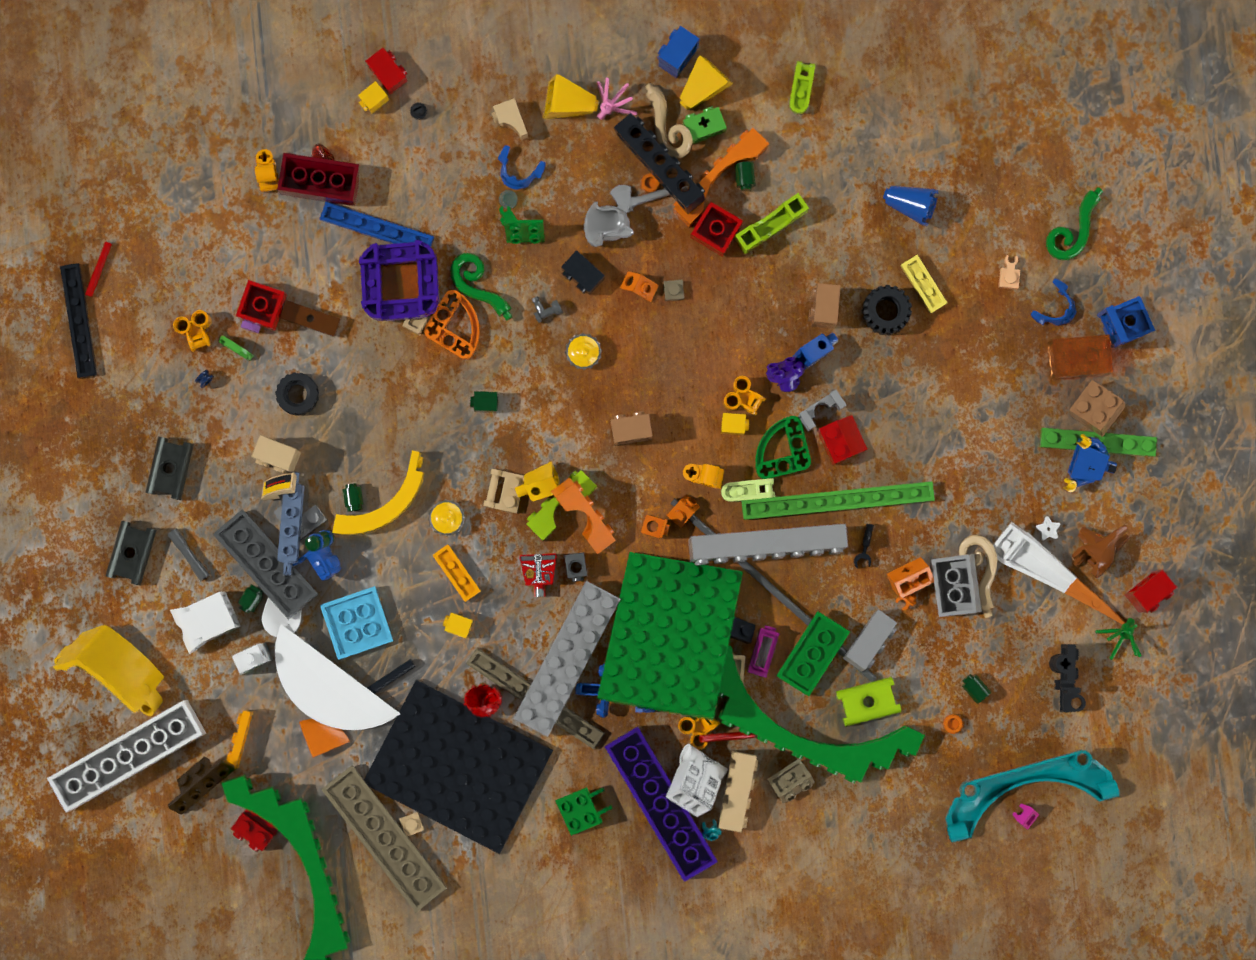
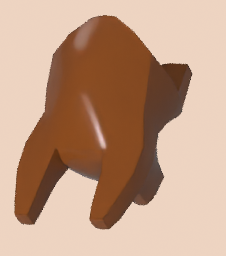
M1126 525L1121 526L1107 537L1082 527L1078 537L1084 545L1072 554V558L1075 560L1073 562L1074 566L1077 568L1084 561H1087L1093 567L1091 574L1099 578L1111 567L1115 554L1130 539L1127 534L1121 537L1128 530V527Z

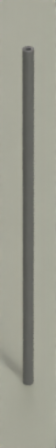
M675 498L670 504L675 506L679 501ZM694 514L690 517L689 521L705 535H715ZM746 560L745 562H737L807 626L812 619ZM841 646L838 653L844 657L847 650ZM867 668L862 672L858 670L870 682L876 679V676Z

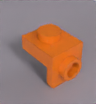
M685 494L667 516L682 528L700 506L693 497Z

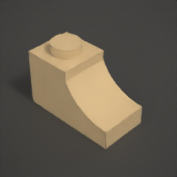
M515 99L493 106L494 112L491 114L495 124L499 123L500 128H511L519 135L521 140L528 138Z

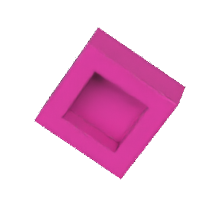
M1020 804L1019 806L1023 809V813L1018 815L1014 812L1013 816L1021 826L1028 830L1039 814L1029 805Z

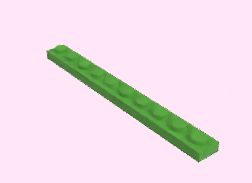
M932 481L742 500L741 503L743 520L929 502L935 501Z

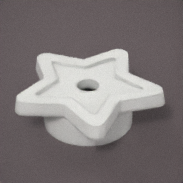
M1046 516L1043 524L1036 525V529L1041 532V540L1044 541L1049 537L1058 539L1056 530L1059 528L1060 523L1052 522Z

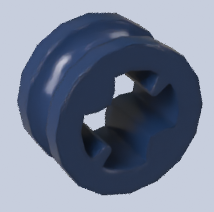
M205 370L195 379V382L200 383V387L204 388L213 380L214 376L209 375V371Z

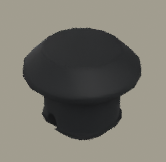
M422 103L413 104L410 108L411 116L415 119L424 118L427 114L426 106Z

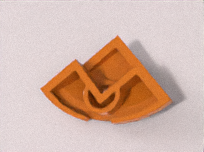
M314 719L299 722L313 758L350 742L342 729L324 725Z

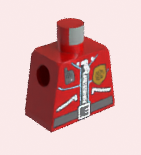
M556 553L520 555L525 585L534 586V597H546L545 585H553L557 560Z

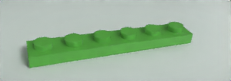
M1041 428V448L1075 450L1078 439H1083L1081 434H1084L1087 437H1097L1106 446L1108 453L1156 456L1157 437L1105 433L1101 437L1095 432Z

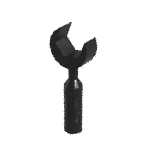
M866 524L862 542L863 552L857 554L854 558L853 563L857 569V561L861 558L868 560V567L871 565V558L866 554V551L870 546L874 527L872 524Z

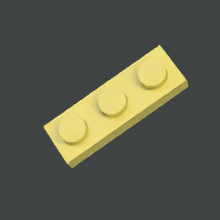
M918 255L900 265L930 314L947 304V301Z

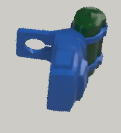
M322 530L309 535L305 540L308 552L299 558L297 563L292 565H299L308 559L322 581L330 579L342 570L337 555H333L329 547L334 542L332 531Z

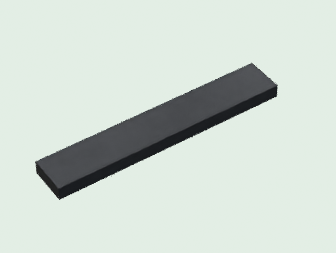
M79 263L60 266L77 378L98 376L81 266Z

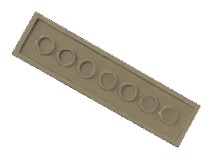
M353 765L321 789L415 912L419 911L447 889Z

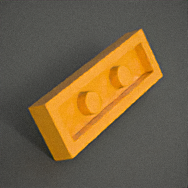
M449 544L432 555L465 602L481 592Z
M243 710L238 715L236 723L239 725L238 731L234 732L231 742L234 743L233 750L229 751L227 756V762L233 764L235 769L239 768L253 712L249 710Z

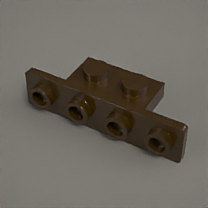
M204 756L177 779L180 794L168 804V808L182 815L235 770V766L224 759L211 766L210 759Z

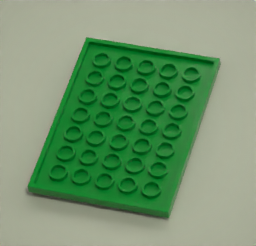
M629 552L619 597L620 601L617 606L597 696L598 700L714 720L743 571L709 565L695 566V563Z

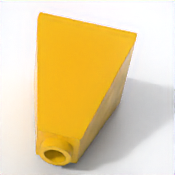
M699 56L680 96V104L687 110L690 108L694 109L730 87L733 82L706 57Z
M556 74L548 83L543 119L592 114L594 111L597 112L599 100H596L595 95Z

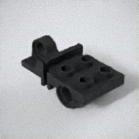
M1061 644V654L1053 655L1049 661L1050 669L1055 673H1060V680L1054 681V690H1060V712H1079L1086 705L1084 697L1079 695L1081 688L1074 687L1075 680H1078L1079 676L1078 668H1076L1079 650L1076 649V644ZM1060 662H1065L1064 667L1060 666ZM1075 697L1081 700V706L1077 709L1071 705V701Z

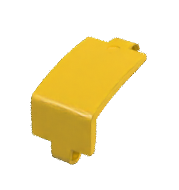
M106 625L82 632L71 645L65 646L54 659L55 665L53 667L55 670L67 671L69 668L78 665L103 684L134 713L140 709L143 714L153 716L163 702L156 688L164 679V676L136 647Z

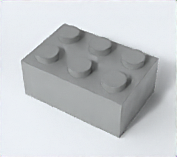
M974 554L931 559L939 617L982 612Z

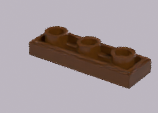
M286 300L280 319L335 337L341 321L340 318ZM310 316L314 317L312 322H308Z

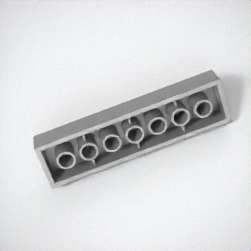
M846 524L691 536L688 540L690 562H695V566L707 565L708 561H714V564H724L730 559H733L734 563L745 562L747 558H752L753 561H761L766 559L767 556H771L772 559H783V557H786L785 555H791V558H798L804 556L805 553H810V556H820L828 551L829 555L840 554L848 547Z
M588 581L584 583L513 719L547 737L549 736L620 598Z

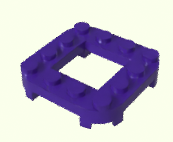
M421 240L383 245L375 243L371 244L359 258L362 286L361 305L370 318L377 321L418 319L428 317L436 312L439 304L437 257L428 244ZM417 262L418 298L383 301L381 265Z

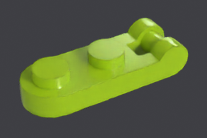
M797 61L789 103L791 111L795 114H802L808 108L816 64H802V61ZM801 71L808 72V76L800 75Z

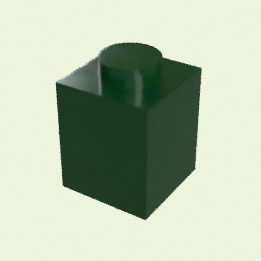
M474 391V396L470 398V407L474 408V412L498 413V392Z

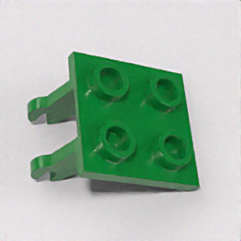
M503 206L500 207L501 224L505 228L507 243L537 244L545 242L543 220H517L509 206H507L506 212L503 211Z
M585 787L555 800L571 836L603 823L600 815L613 809L612 805L599 811L595 809L591 798L605 791L603 787L591 793Z

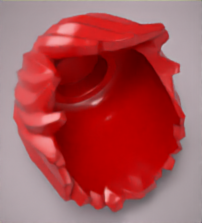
M479 684L478 687L472 685V688L464 696V705L474 715L480 717H490L496 713L503 701L499 689H496V687L491 688L486 684Z

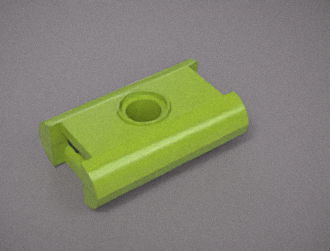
M888 677L836 691L837 700H842L846 718H843L844 726L847 727L900 713V704L895 703L891 686L895 685L893 678ZM867 696L873 699L871 707H866L863 703L864 698Z

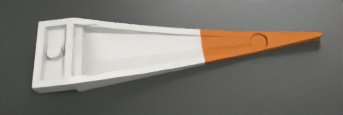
M1013 522L1007 526L994 542L993 546L997 554V560L1079 600L1120 624L1125 623L1115 611L1028 532L1026 533Z

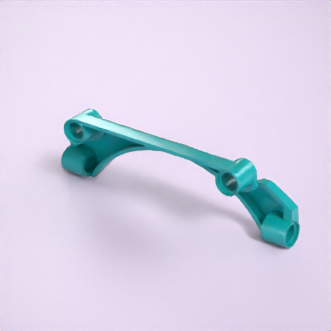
M1076 750L1072 753L975 780L965 781L959 788L961 797L954 798L945 817L948 835L951 843L971 838L977 822L985 810L1004 793L1024 784L1041 781L1065 783L1085 791L1099 802L1120 796L1118 785L1113 780L1112 773L1096 759H1092L1091 754L1085 750ZM1083 753L1086 756V761L1083 764H1079L1077 758ZM968 785H972L974 792L972 795L967 796L965 788Z

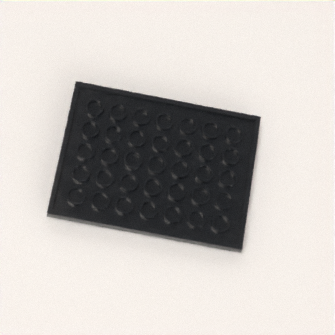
M416 679L399 711L400 715L396 717L364 781L374 790L500 854L553 750L490 717L474 715L463 703Z

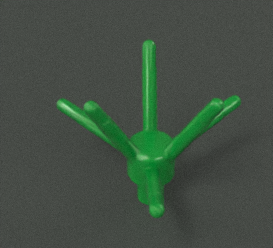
M1128 618L1127 622L1118 629L1095 631L1096 634L1114 633L1107 638L1108 641L1119 635L1121 636L1110 656V660H1113L1124 639H1130L1135 656H1142L1133 637L1135 628L1138 627L1137 624H1134V619Z

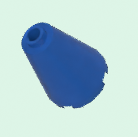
M891 186L889 189L886 188L883 199L886 200L885 204L926 227L929 224L926 220L927 218H932L938 198H935L934 195L935 193L938 194V190Z

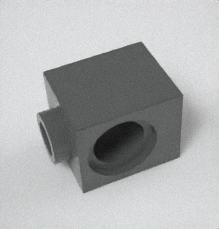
M584 553L565 555L568 579L572 578V582L583 581L584 577L587 576ZM575 562L582 565V570L579 573L571 571V565Z

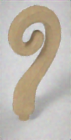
M652 83L646 85L648 91L646 96L654 108L657 142L659 144L663 143L669 151L667 153L671 157H684L692 146L691 132L686 126L676 124L670 128L668 138L672 144L678 142L677 134L680 132L683 136V143L679 148H674L669 143L666 136V99L658 86L654 87Z
M970 535L962 541L959 547V556L968 555V549L973 545L981 546L986 553L987 567L978 587L981 609L985 618L992 616L990 609L994 608L990 597V588L997 569V554L994 546L987 538L980 535ZM977 551L975 555V565L979 567L984 561L982 551Z

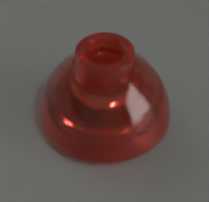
M317 143L314 145L311 157L335 160L333 154L324 145Z

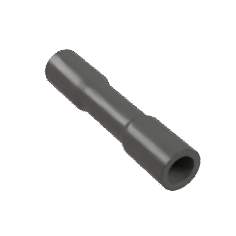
M176 528L169 532L167 535L190 564L191 569L200 582L209 577L210 574L189 548L179 530Z

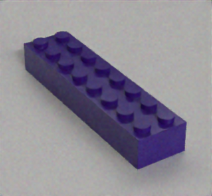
M635 727L605 745L604 747L683 881H687L717 863V859L689 812L666 797L671 781L639 727Z

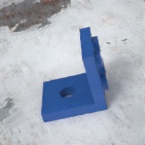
M1140 296L1117 306L1111 305L1097 314L1103 323L1105 335H1108L1111 341L1112 349L1155 331ZM1126 316L1133 317V326L1125 324Z

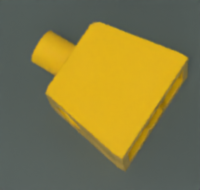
M552 461L524 475V484L515 487L519 498L529 495L531 501H537L553 495L551 491L560 485V480Z

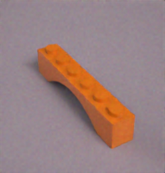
M754 128L750 131L745 130L739 137L741 140L737 144L733 143L726 150V156L724 158L720 156L713 163L715 167L710 172L706 170L701 175L699 184L705 190V198L711 185L723 172L735 166L736 163L755 161L768 148L769 142ZM705 201L689 214L675 202L673 204L675 206L673 212L690 228L703 214Z

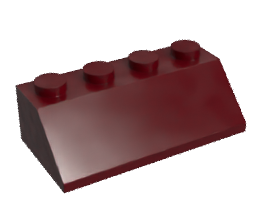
M283 153L277 187L280 195L350 206L356 205L359 185V164Z

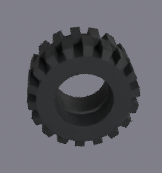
M879 286L877 289L872 290L863 303L862 314L863 320L867 323L866 326L872 328L874 333L879 332V335H892L899 332L908 323L912 313V304L909 303V296H905V291L898 290L897 286ZM881 300L893 302L898 311L896 318L890 321L881 319L876 312L877 303Z

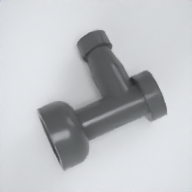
M538 296L532 299L537 310L534 315L538 323H541L542 319L554 313L556 315L563 314L557 299L547 309H544Z

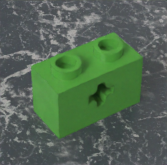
M708 107L703 110V113L698 115L696 113L689 114L683 120V125L691 132L692 144L725 133L727 129L719 107ZM701 121H704V123H707V127H706V128H704V126L701 125Z

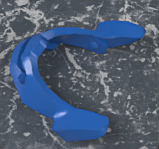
M505 145L498 160L502 162L500 176L506 186L518 190L528 187L534 178H541L546 163L540 161L533 173L524 180H517L515 176L510 177L506 171L510 146Z
M1054 278L1053 284L1059 289L1058 292L1068 299L1069 308L1066 309L1064 316L1059 318L1048 317L1034 310L1031 313V317L1041 325L1045 322H1050L1059 326L1069 323L1076 315L1075 302L1067 293L1068 285Z

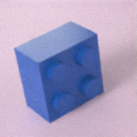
M682 26L678 30L674 29L672 31L667 46L664 44L660 48L657 58L659 59L658 66L676 79L697 51L700 39Z

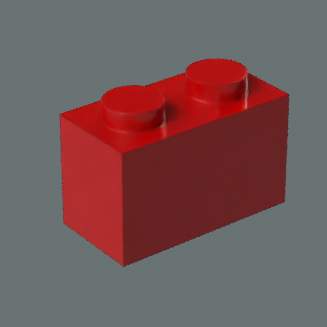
M381 48L365 62L391 95L408 82L406 77L408 73L402 65L397 66L394 62L396 58L390 50L386 52L384 48Z

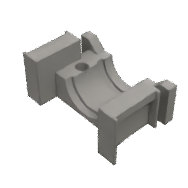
M834 390L799 413L798 417L806 429L810 431L816 426L812 420L816 417L814 414L816 406L824 405L828 409L836 407L840 411L846 406V403L838 391Z

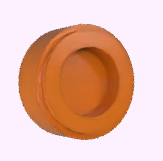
M651 173L642 177L641 187L645 192L652 193L659 189L660 183Z
M950 714L943 720V728L948 733L956 734L963 727V721L958 715Z

